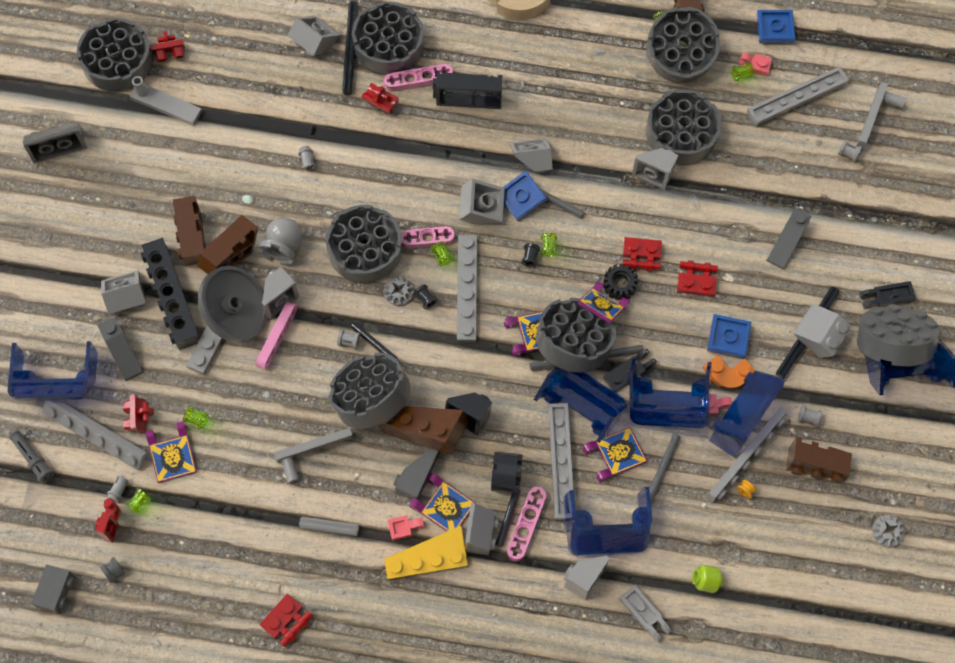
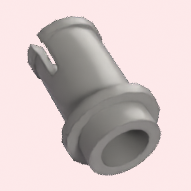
M309 146L301 147L298 154L302 158L304 170L314 169L313 150Z
M117 476L111 490L107 492V499H113L116 503L122 500L121 495L129 480Z

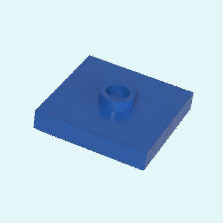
M757 10L759 43H795L793 10Z
M524 171L504 186V203L517 221H520L548 200L527 171Z
M714 314L707 351L745 359L751 321Z

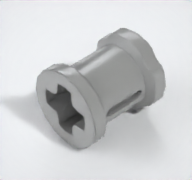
M844 140L838 154L848 156L855 162L862 146L857 147Z
M341 329L337 345L350 346L357 350L360 342V333L353 334Z
M802 405L797 421H805L817 427L822 411L808 409L805 405Z

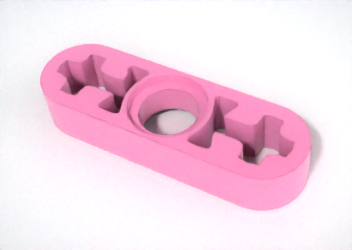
M448 226L406 230L401 234L402 246L406 249L450 245L455 239L454 230ZM444 233H448V239H445ZM425 234H431L433 239L427 242L422 237ZM408 236L411 237V242H407Z

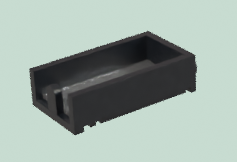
M437 71V78H433L432 86L436 106L501 110L503 75H498V77L491 75V77H488V75L443 72L440 74V71Z

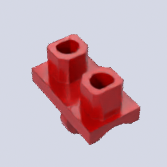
M163 31L164 37L157 38L158 44L151 45V50L158 62L167 60L166 52L173 51L174 59L184 57L185 43L183 39L176 40L175 35L168 36L167 31Z
M373 83L362 94L363 100L372 106L380 108L387 114H390L399 101V98L386 91L385 87H378Z
M136 394L130 395V400L123 402V411L130 414V418L123 421V429L143 434L146 432V422H149V416L154 415V409L149 408L148 402H145L143 398H138Z

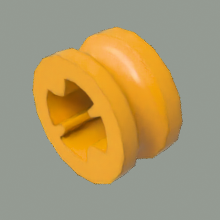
M742 480L741 485L736 487L737 491L747 499H751L752 493L755 494L757 491L747 480Z

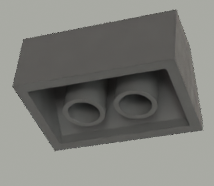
M78 121L69 122L58 127H50L40 132H32L23 138V146L33 163L87 149L83 131Z

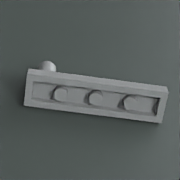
M140 76L132 79L134 89L130 94L131 100L192 126L196 124L202 114L201 108L145 85Z
M881 82L876 91L856 145L857 147L862 146L860 151H863L881 102L901 109L905 103L906 98L886 92L888 86L886 83Z
M350 428L274 452L277 463H282L287 482L291 483L299 480L293 461L294 457L353 438Z

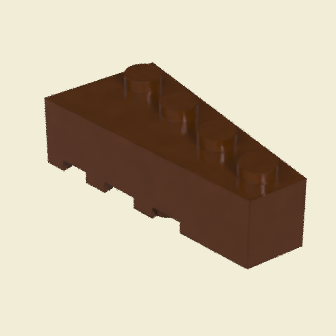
M405 406L389 422L379 426L385 434L451 455L468 421L463 410Z

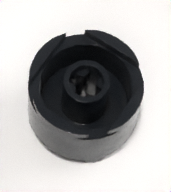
M494 453L491 491L519 494L523 454Z

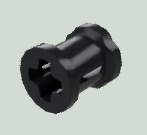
M534 243L524 244L525 253L521 264L527 267H536L538 265L537 255L540 247Z
M426 284L418 287L413 293L414 297L418 298L423 304L424 310L431 308L438 301L437 297L429 292Z

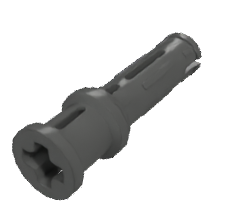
M19 430L13 432L9 439L29 463L28 469L36 474L38 477L37 481L43 484L51 480L55 472L47 467L45 459L36 454Z

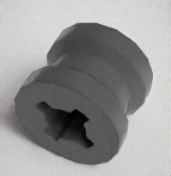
M114 557L110 559L108 564L100 566L110 583L114 582L117 576L125 574Z

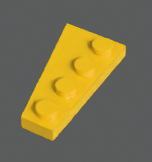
M461 526L385 558L387 580L467 567Z

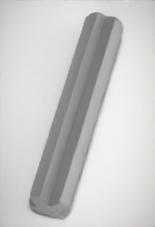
M301 517L299 526L302 529L357 536L359 532V525L308 517Z

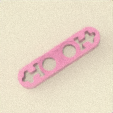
M440 64L394 72L385 76L384 86L388 91H399L433 85V78H437L435 77V72L440 71V74H442V71L453 73V69L448 64ZM425 73L432 75L430 79H424L422 76ZM412 76L415 80L413 82H406L405 78Z
M287 301L257 358V367L264 370L269 367L296 314L297 304Z
M533 487L527 495L507 549V555L512 561L522 560L527 551L546 499V492L541 487ZM539 492L542 499L539 498L536 506L532 505L534 501L532 494L536 495ZM527 510H533L536 513V517L529 520L525 517L524 513ZM526 528L529 531L528 537H519L518 530ZM518 541L521 543L519 549L521 554L514 556L511 549L516 548Z

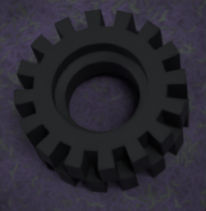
M615 264L613 268H608L603 281L605 293H609L610 298L615 296V300H618V298L622 299L623 297L629 299L631 295H634L638 285V275L634 273L635 270L633 268L630 270L629 265L623 267V264H620L619 267ZM616 277H624L628 281V285L624 288H619L615 286L613 280Z

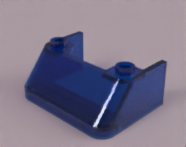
M940 339L938 340L937 351L933 359L915 366L892 365L891 361L881 359L878 362L864 354L869 382L880 396L884 395V387L890 383V378L925 375L933 382L946 380L955 388V355Z
M87 341L85 369L78 372L76 378L37 379L34 372L29 370L23 371L24 352L17 343H12L8 394L16 401L83 399L96 381L98 352L92 342Z
M633 358L629 371L631 421L638 425L684 428H704L707 426L710 415L712 362L707 364L705 379L695 380L692 384L691 392L653 390V383L649 377L637 375V358Z
M559 367L546 376L533 399L537 402L544 397V400L549 404L568 403V407L593 422L591 427L593 432L599 436L596 440L598 443L609 435L629 405L626 399L585 372H568Z
M756 370L753 373L749 372L744 379L745 386L722 419L718 417L712 427L715 430L709 441L736 458L746 440L786 382L783 378Z
M644 487L637 494L639 508L635 509L632 513V524L594 526L592 516L588 511L575 509L574 490H569L563 497L569 552L574 556L638 554L646 550L649 544L652 524L649 487Z

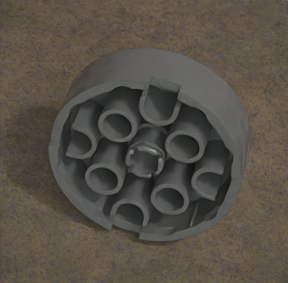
M397 2L376 3V6L363 10L353 24L352 37L355 54L358 60L371 71L381 74L405 71L411 68L423 53L424 29L422 21L417 17L416 12L406 5Z
M675 7L665 11L655 20L646 40V54L649 63L659 75L670 81L690 82L700 78L711 68L719 54L720 34L718 28L706 13L693 7ZM679 42H685L687 47L680 46Z
M110 18L105 19V22L98 25L93 24L82 34L77 45V58L86 78L93 85L103 90L122 91L134 87L132 79L136 76L144 79L150 72L153 64V52L144 30L136 23L127 19Z
M674 90L662 95L658 101L654 102L648 115L646 137L652 150L663 148L673 151L678 155L676 164H692L703 160L715 148L720 134L721 117L714 103L711 104L705 99L706 96L691 90Z
M357 205L343 210L332 220L326 233V247L329 260L340 275L351 281L366 283L384 278L395 269L402 255L401 231L397 221L384 209L380 210L372 205Z
M570 298L566 301H560L559 299L550 303L542 312L535 335L537 347L547 361L568 372H589L601 367L608 360L616 340V327H613L612 322H606L577 304L580 300L579 298Z
M890 304L887 307H872L871 310L865 312L860 318L857 346L866 356L878 362L883 359L891 361L892 365L895 366L920 365L933 359L937 351L940 327L925 311L899 307L896 304Z
M374 353V356L365 358L363 355L350 361L339 370L330 384L331 392L328 398L343 423L352 428L366 429L389 422L392 417L405 407L410 394V382L401 365L393 356L385 353Z

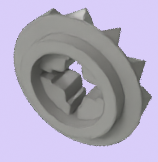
M396 276L393 279H389L384 285L383 293L389 303L403 305L411 300L414 290L411 282L405 279V277L400 278ZM395 287H403L402 294L399 292L394 293Z
M890 515L880 516L875 520L872 527L873 536L876 541L886 547L900 544L906 532L903 523L898 520V517ZM886 526H888L889 528L895 527L894 531L892 532V535L890 533L883 534L884 530L887 528Z

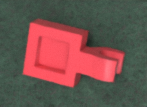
M742 53L739 65L751 67L750 72L767 76L772 58L759 54H754L751 57L748 53Z
M716 394L696 396L698 417L718 415V409H730L732 405L731 397L717 400Z
M405 515L388 520L392 541L411 537V530L425 528L422 517L409 521L408 516Z

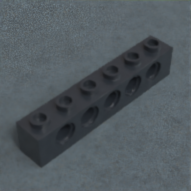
M163 237L142 244L144 252L140 254L143 262L148 263L149 268H146L149 279L153 278L155 284L152 285L155 296L159 295L160 300L157 301L161 312L165 311L166 317H163L166 328L170 327L172 331L169 334L172 345L176 344L180 350L197 344L200 338ZM156 260H161L160 263H154ZM162 276H167L165 279L160 280ZM173 292L170 296H165L166 293ZM179 308L177 312H171L172 309ZM185 324L182 329H176L178 325Z

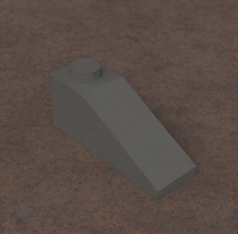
M795 208L766 261L784 269L812 216Z
M113 317L97 325L125 381L143 373L117 319Z
M430 448L406 467L401 475H397L394 481L396 493L411 500L413 498L419 500L428 477L440 455V451Z

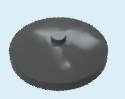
M222 266L207 274L201 282L198 292L200 313L207 326L219 337L232 342L246 341L260 333L267 321L262 304L264 290L259 282L244 269L235 266Z

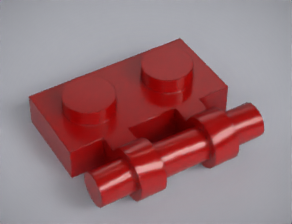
M625 237L623 257H628L630 260L623 259V267L629 265L630 270L632 268L634 270L639 268L651 272L652 270H660L661 263L653 262V260L661 259L662 240ZM636 258L647 259V262L636 261Z
M688 260V262L680 261L679 268L686 269V273L679 272L677 293L714 297L717 277L709 276L710 272L717 273L718 266L711 265L708 262L704 264L694 263L693 260ZM693 270L703 271V275H696L692 273Z
M105 499L103 506L106 510L102 512L101 517H98L95 529L104 541L113 543L119 526L118 519L121 514V508L113 499Z
M287 593L259 625L274 639L283 634L284 637L279 643L286 648L290 642H294L295 636L300 630L308 626V621L313 615L306 611L303 616H300L298 613L303 607ZM294 619L297 623L290 631L287 630L286 627Z

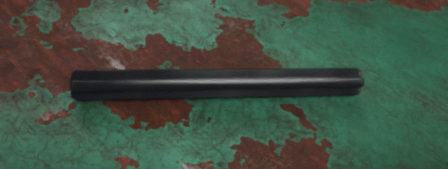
M350 1L348 5L342 93L344 95L352 94L355 58L352 29L358 17L357 1Z
M831 286L819 306L829 310L840 292L839 289ZM799 339L796 340L776 371V376L781 379L786 377L806 346Z

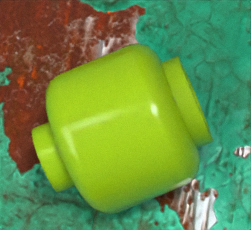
M700 565L693 572L692 582L699 591L715 593L723 586L724 576L718 567Z

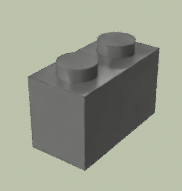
M46 564L31 604L36 608L60 614L61 609H64L67 604V593L74 585V574L69 570Z

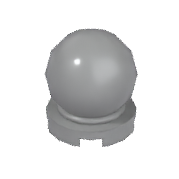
M280 217L268 225L265 233L266 239L261 240L258 252L269 261L276 259L281 261L280 265L288 266L292 265L295 258L294 251L298 249L302 242V231L295 220Z

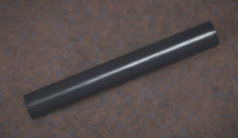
M356 322L352 323L350 328L356 333H360V336L377 351L389 354L396 359L398 358Z
M519 490V494H511L495 544L499 547L504 545L521 490Z

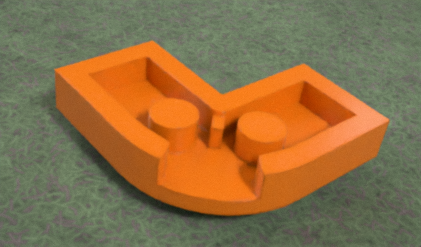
M717 355L702 367L705 373L720 388L722 386L730 389L735 388L736 390L757 375L755 369L746 359L730 369Z

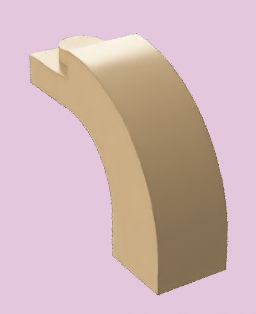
M489 0L493 5H497V14L513 20H526L536 17L544 12L551 0Z

